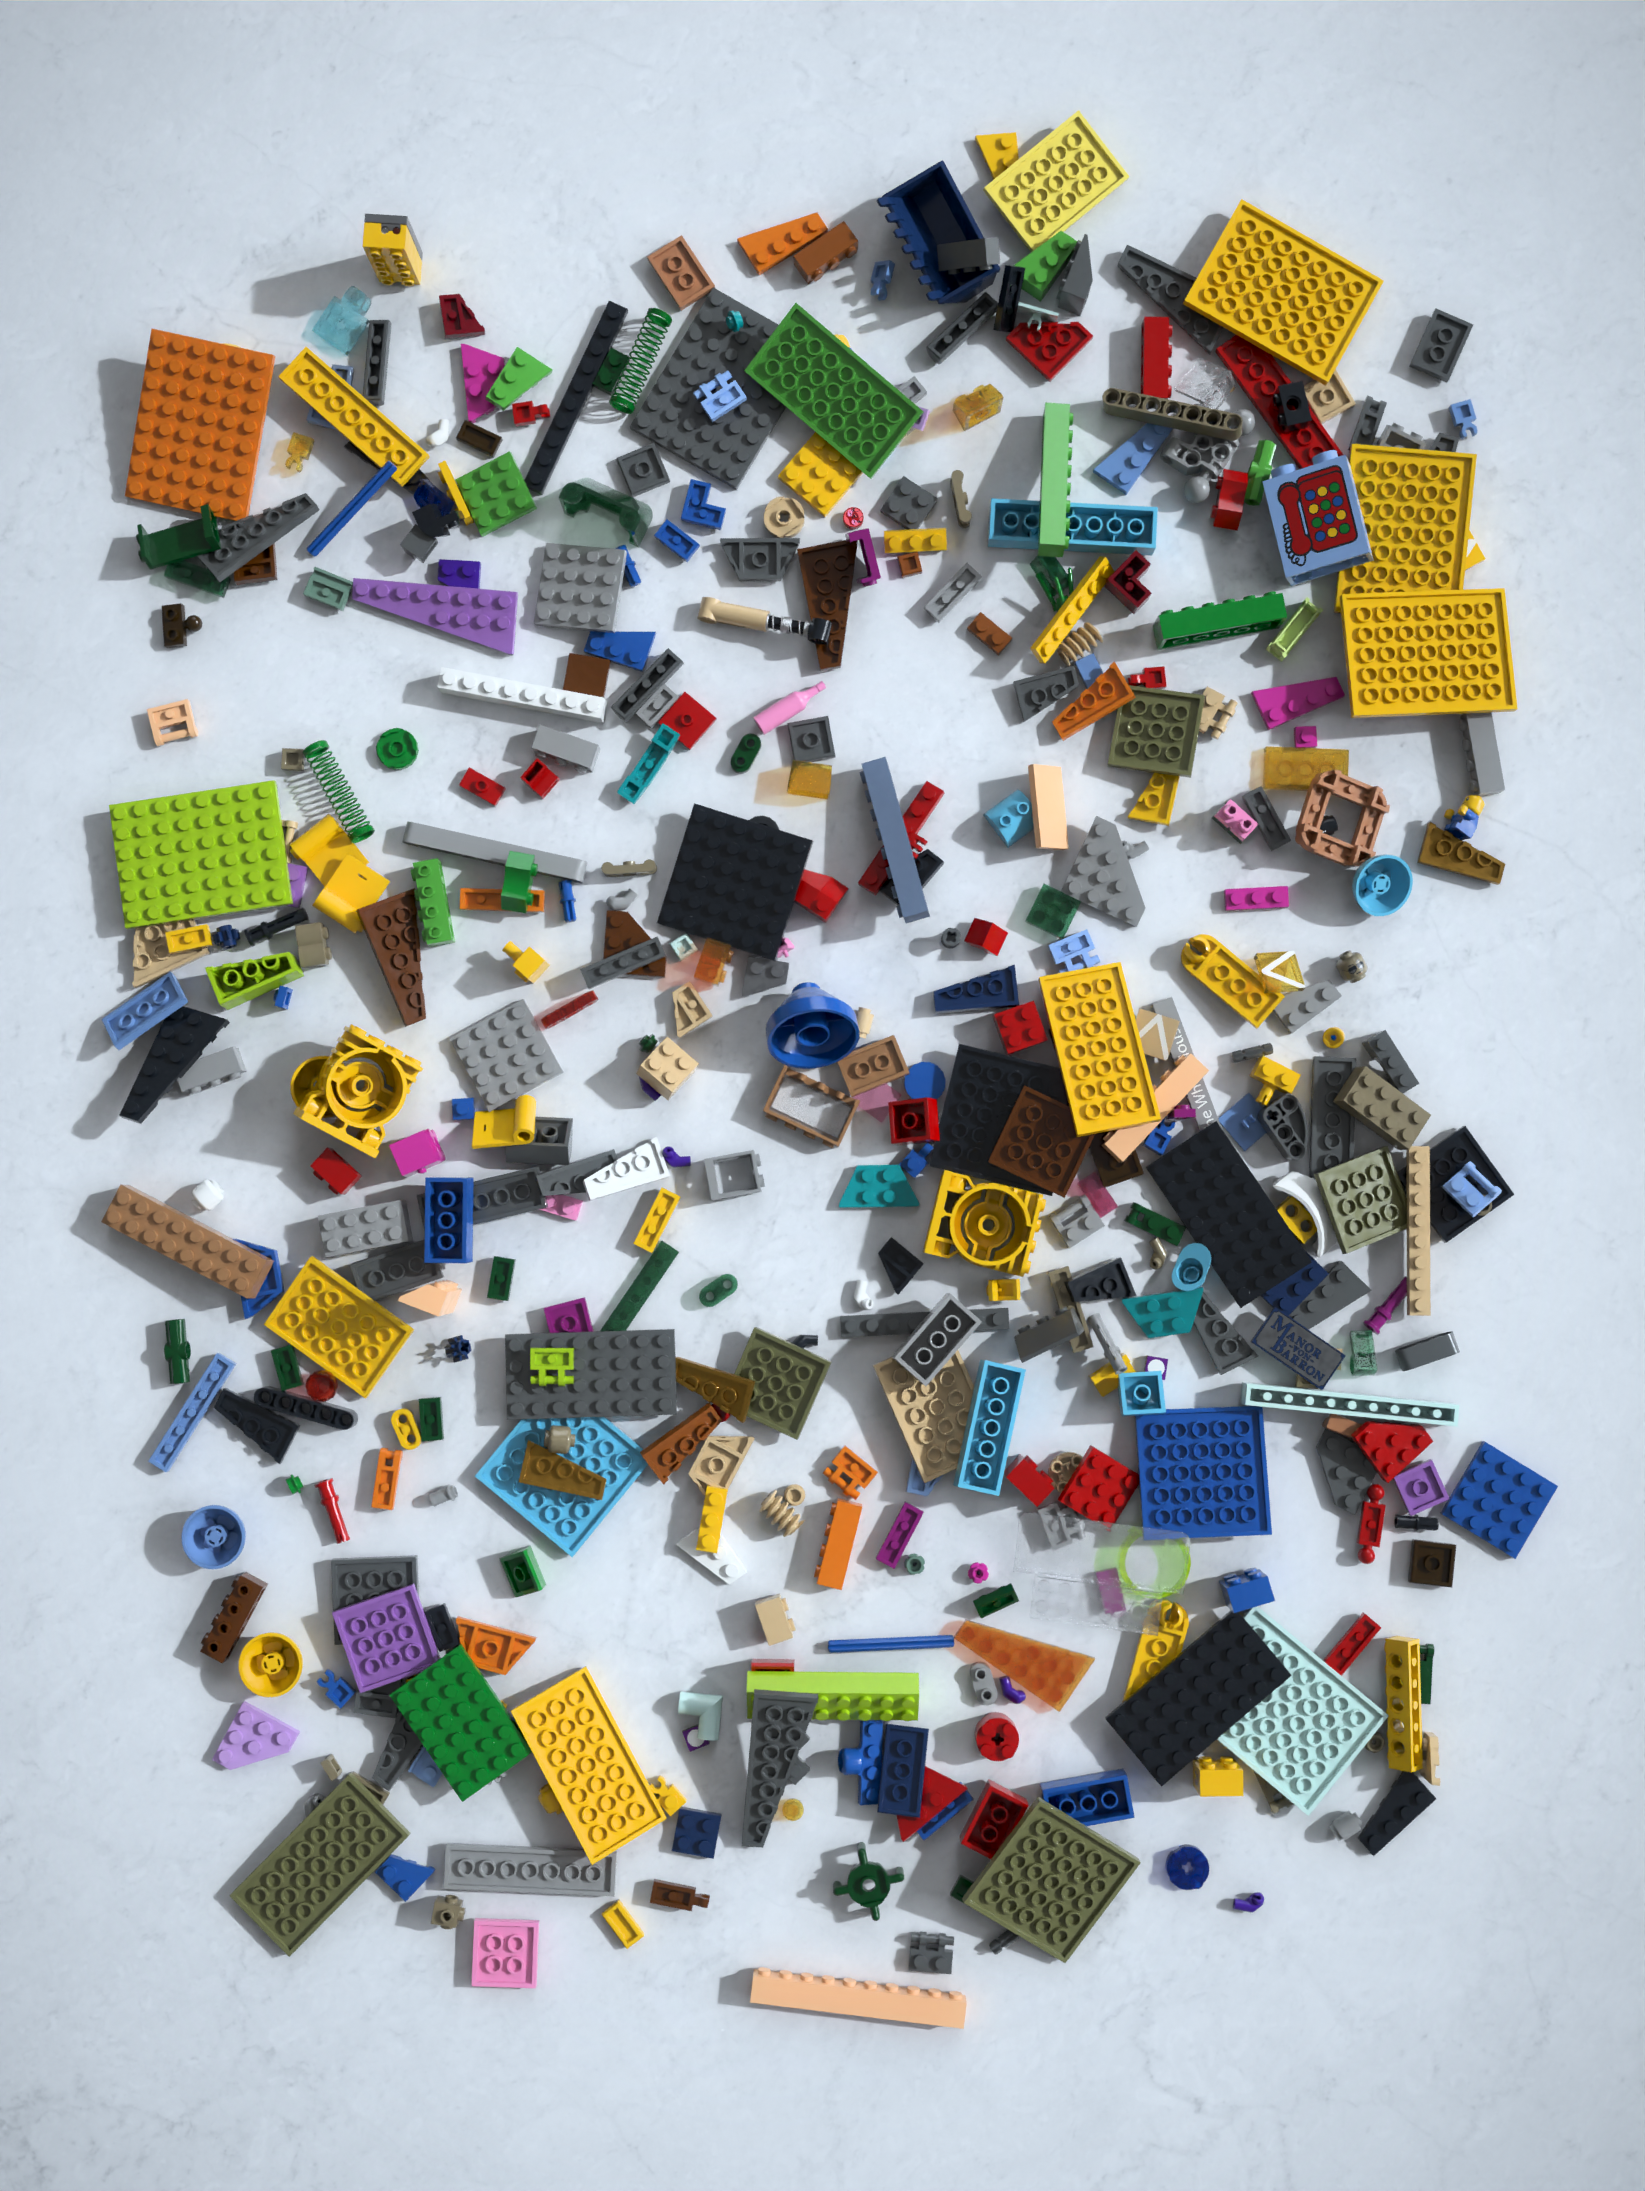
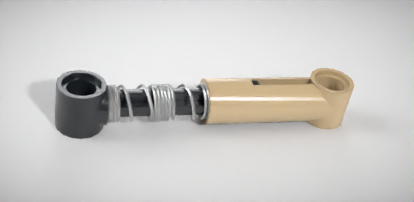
M702 597L697 617L700 621L710 624L723 623L764 632L771 628L774 631L780 630L781 633H791L792 635L797 633L801 637H807L808 641L819 645L828 644L832 627L830 621L821 618H813L811 621L806 620L805 622H801L800 619L796 621L790 617L783 618L781 616L780 618L775 617L774 614L771 616L770 611L724 603L711 597Z

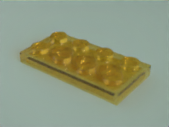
M1266 746L1264 748L1263 789L1308 791L1312 779L1318 773L1340 770L1342 771L1341 774L1348 776L1349 750Z

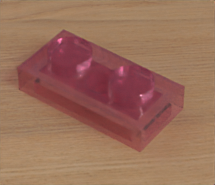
M1095 1172L1077 1183L1100 1218L1118 1207Z

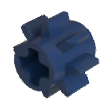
M232 925L216 928L217 934L212 935L215 945H221V949L236 947V940L241 939L239 930L233 929Z
M462 1335L449 1338V1343L445 1347L447 1358H453L454 1363L468 1359L467 1354L472 1350L469 1340L463 1339Z

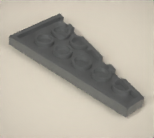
M1127 245L1117 266L1210 355L1224 327L1183 304L1197 278Z
M306 493L283 502L282 506L273 510L267 508L263 510V514L255 517L250 515L222 526L219 531L221 549L197 557L213 576L221 582L320 509Z

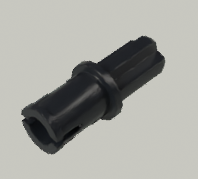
M1418 1514L1414 1516L1395 1515L1394 1519L1395 1528L1414 1529V1531H1418V1529L1436 1531L1439 1526L1437 1518L1419 1517Z

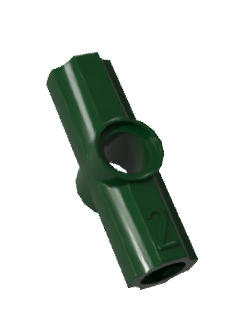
M185 1319L166 1320L167 1343L164 1346V1355L169 1364L170 1384L190 1382L188 1360L191 1356V1348L186 1337Z

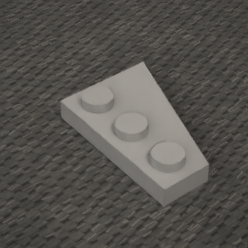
M1326 980L1284 994V999L1273 1012L1288 1032L1292 1034L1342 997V995L1330 980Z

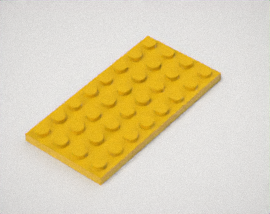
M1121 962L1039 977L1038 981L1077 1137L1159 1122L1161 1117Z
M586 1666L510 1710L592 1865L667 1819Z

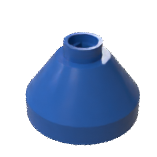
M811 982L795 986L792 993L770 1016L766 1024L767 1045L771 1055L782 1064L803 1069L824 1067L842 1060L854 1050L860 1035L857 1016L854 1010L845 1002L825 992L817 984Z

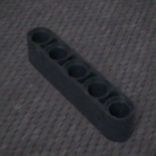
M272 1386L259 1388L254 1393V1402L258 1406L341 1430L352 1428L358 1422V1415L352 1409L286 1390L282 1391ZM263 1391H267L270 1395L268 1402L262 1399ZM283 1397H287L290 1400L288 1408L282 1405ZM304 1402L310 1405L309 1413H305L302 1410ZM324 1408H327L331 1413L329 1419H325L322 1415ZM344 1414L349 1415L351 1418L349 1425L344 1424L342 1421Z

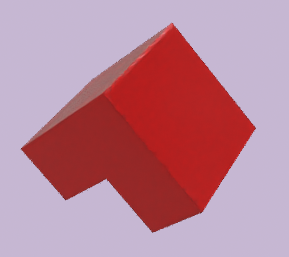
M538 758L520 777L523 783L542 799L546 797L560 780Z
M974 918L964 942L973 947L980 948L988 954L998 956L1008 932L992 922Z

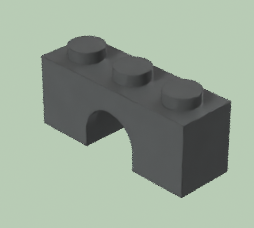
M1386 1030L1378 1032L1362 1042L1371 1059L1376 1060L1386 1074L1385 1081L1401 1093H1405L1419 1084Z

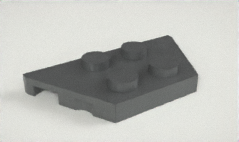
M720 538V544L739 581H781L800 544V538Z

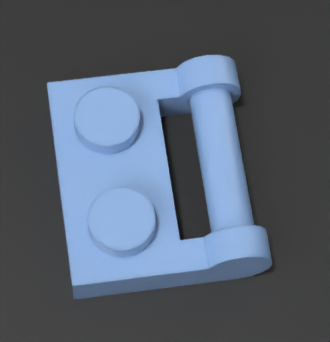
M1470 1161L1443 1185V1189L1472 1217H1475L1498 1197L1502 1190L1498 1186L1494 1187L1475 1169L1476 1166ZM1468 1174L1488 1192L1485 1197L1465 1179Z

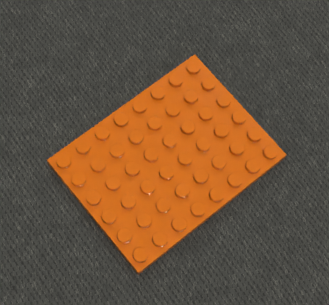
M151 328L125 497L201 513L200 506L208 504L216 517L234 521L249 516L276 356Z

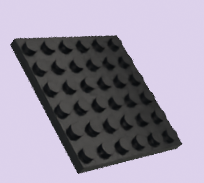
M694 803L657 923L776 961L814 841Z
M959 1044L939 1124L940 1141H936L934 1144L929 1166L1052 1196L1053 1192L991 1164L988 1160L1024 1085L1069 1106L1060 1068Z

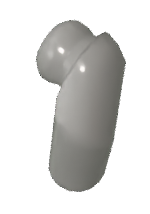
M629 889L623 897H608L606 904L612 910H625L634 901L637 894Z

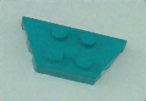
M857 1165L839 1203V1208L919 1206V1202L900 1165Z
M1199 1287L1192 1291L1178 1290L1123 1298L1122 1303L1148 1338L1190 1333L1204 1289Z

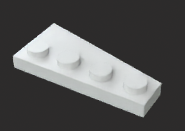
M657 1137L584 1179L583 1184L589 1201L668 1178L670 1175Z

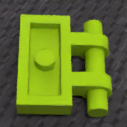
M530 1348V1370H539V1376H531V1384H539V1386H546V1384H558V1386L574 1384V1376H566L565 1370L574 1369V1348ZM546 1370H558V1376H547Z

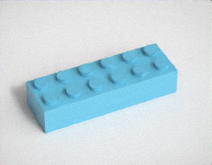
M980 1360L955 1473L954 1486L999 1496L1026 1369Z

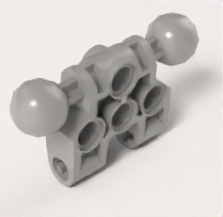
M1237 410L1234 413L1238 414L1243 420L1241 436L1248 435L1255 427V417L1250 410ZM1190 417V418H1188V419H1189V420H1195L1196 418H1195V417ZM1215 421L1209 422V424H1211V425H1214V424L1217 423V422H1215ZM1234 425L1230 426V429L1237 428V426ZM1195 433L1196 436L1193 444H1187L1178 438L1172 437L1160 454V457L1165 463L1186 476L1200 472L1199 476L1190 478L1184 486L1185 497L1190 502L1199 503L1209 496V482L1211 479H1217L1240 445L1238 439L1230 441ZM1204 443L1207 447L1200 448L1197 444ZM1220 453L1224 456V458L1219 459L1215 456V454ZM1194 460L1196 464L1190 465L1186 461Z

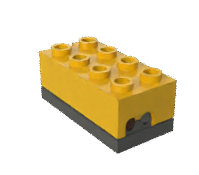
M365 213L362 247L379 282L385 285H393L396 282H402L405 286L420 285L423 252L408 217Z

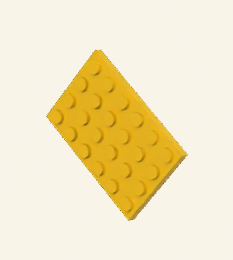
M311 1256L264 1323L267 1328L365 1399L370 1395L414 1331L412 1327L314 1256Z

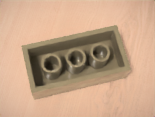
M1366 1066L1354 1068L1333 1101L1398 1150L1410 1149L1431 1116L1430 1113Z

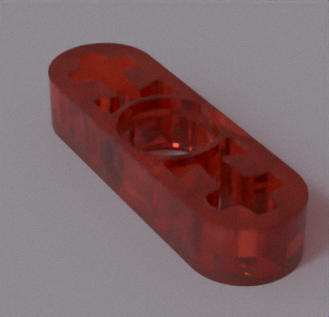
M594 990L589 991L543 1017L541 1022L545 1029H549L589 1007L599 999Z

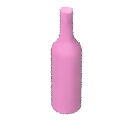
M821 681L806 691H794L753 717L760 731L765 735L803 711L810 698L824 690L826 686Z

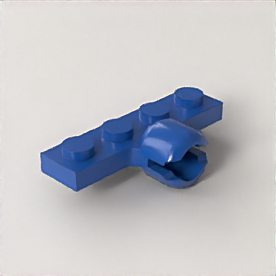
M860 1720L859 1746L841 1749L838 1754L839 1771L844 1775H858L859 1777L858 1804L860 1805L878 1804L882 1770L883 1720Z

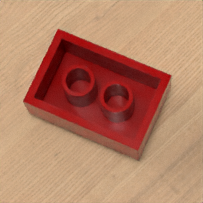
M988 1779L959 1836L961 1844L992 1859L1024 1816L1029 1806L1027 1799Z

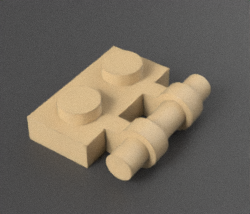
M1207 686L1202 694L1205 695L1199 731L1205 733L1208 727L1213 729L1211 737L1218 740L1221 733L1225 732L1229 718L1235 714V707L1238 703L1230 699L1228 705L1222 704L1225 696ZM1217 711L1222 713L1218 722L1213 720Z

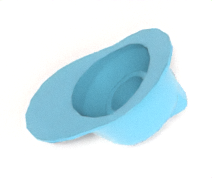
M1192 1243L1182 1249L1172 1272V1282L1178 1289L1192 1291L1205 1282L1211 1264V1254L1208 1248L1200 1243Z

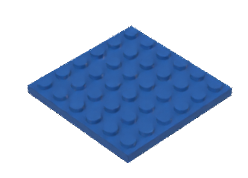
M1263 1407L1166 1409L1165 1414L1135 1416L1143 1540L1272 1535Z

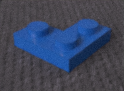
M694 479L690 480L681 521L721 530L726 508L707 504L711 490L710 483Z

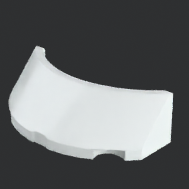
M1291 1171L1273 1182L1275 1190L1277 1189L1278 1192L1283 1191L1295 1197L1310 1212L1317 1227V1240L1312 1245L1316 1250V1256L1320 1257L1337 1243V1237L1316 1179Z

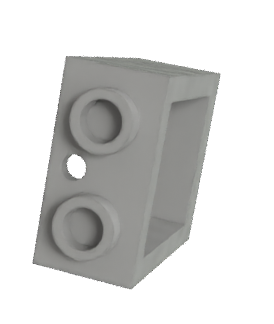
M754 1150L704 1159L711 1201L762 1192L761 1187H765L763 1174L759 1175L757 1168L761 1166L760 1156L755 1154ZM750 1157L755 1187L720 1194L714 1163Z

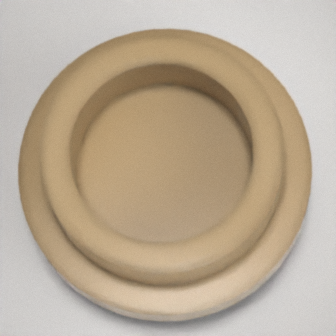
M792 1484L786 1488L784 1498L790 1505L797 1506L804 1501L805 1491L800 1485Z

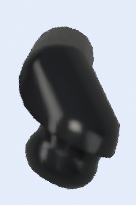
M799 1335L792 1344L803 1349L806 1345L818 1346V1335Z

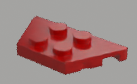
M925 1766L920 1818L897 1815L902 1841L905 1842L968 1788Z

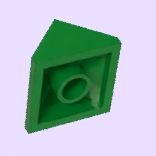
M530 1545L499 1558L515 1598L538 1592L545 1587V1580Z

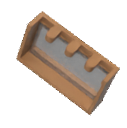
M784 1065L763 1112L766 1113V1118L775 1122L780 1119L785 1122L784 1126L796 1131V1128L803 1130V1135L813 1140L815 1137L823 1139L822 1144L833 1149L834 1146H840L860 1100L853 1099Z

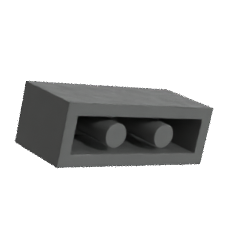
M998 237L937 245L939 271L948 270V275L958 274L960 269H963L964 273L974 272L976 267H979L980 271L990 270L992 265L1000 264Z

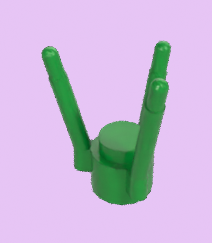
M1068 568L1069 596L1073 592L1072 568ZM1036 573V578L1052 604L1054 612H1058L1068 599V595H1063L1058 577H1054L1059 595L1055 602L1040 574Z

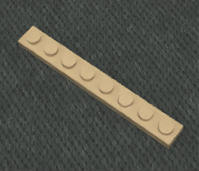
M1411 1146L1410 1149L1406 1150L1407 1315L1431 1316L1430 1146Z

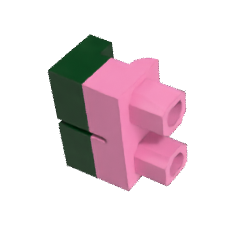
M1231 799L1212 817L1224 830L1229 827L1230 829L1227 833L1240 844L1258 825L1255 820Z

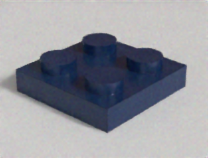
M681 1806L679 1808L672 1851L714 1859L722 1814Z

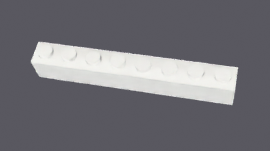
M441 667L437 686L440 692L444 694L604 724L607 701L603 697Z

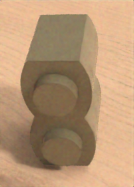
M321 922L295 926L301 967L310 968L329 965L332 953L330 947L326 945V939H329L328 928L324 927V924Z

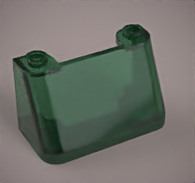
M587 477L566 484L559 495L564 513L573 518L575 513L579 511L588 513L591 504L618 515L621 526L630 535L629 543L637 547L640 546L653 518L652 509L647 504Z

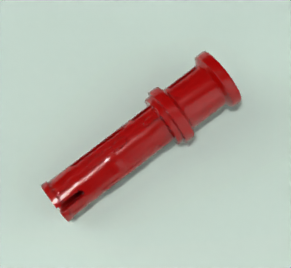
M329 1478L314 1485L319 1490L322 1499L320 1503L326 1508L336 1542L339 1544L342 1541L350 1540V1537L348 1536L337 1503L339 1495L335 1493L332 1484L333 1478Z

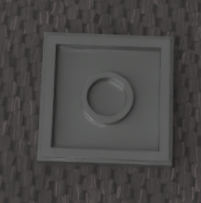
M655 443L616 458L632 498L670 483L669 476Z
M828 716L787 723L795 765L835 758Z

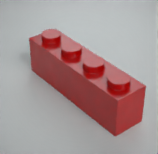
M1144 316L1141 325L1140 394L1164 399L1171 398L1172 386L1168 385V378H1171L1172 365H1169V358L1172 357V345H1169V338L1172 337L1173 327L1169 325V317Z

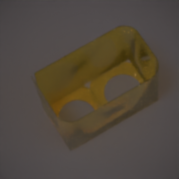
M793 760L787 793L828 799V795L830 796L832 766Z

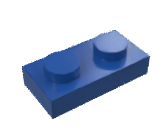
M668 519L654 535L657 540L686 562L690 560L700 547L699 543Z

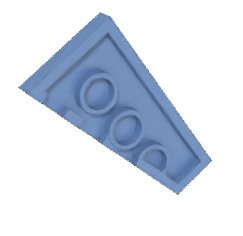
M1147 423L1094 468L1093 473L1127 495L1173 428Z

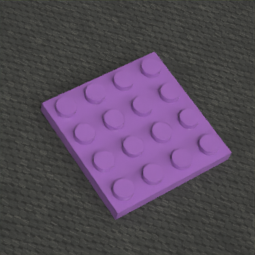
M414 1583L332 1612L360 1693L420 1673L440 1659Z

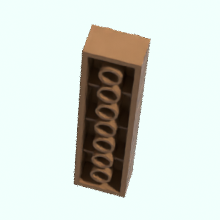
M120 1184L101 1221L109 1227L245 1298H256L274 1262L269 1257L130 1185Z

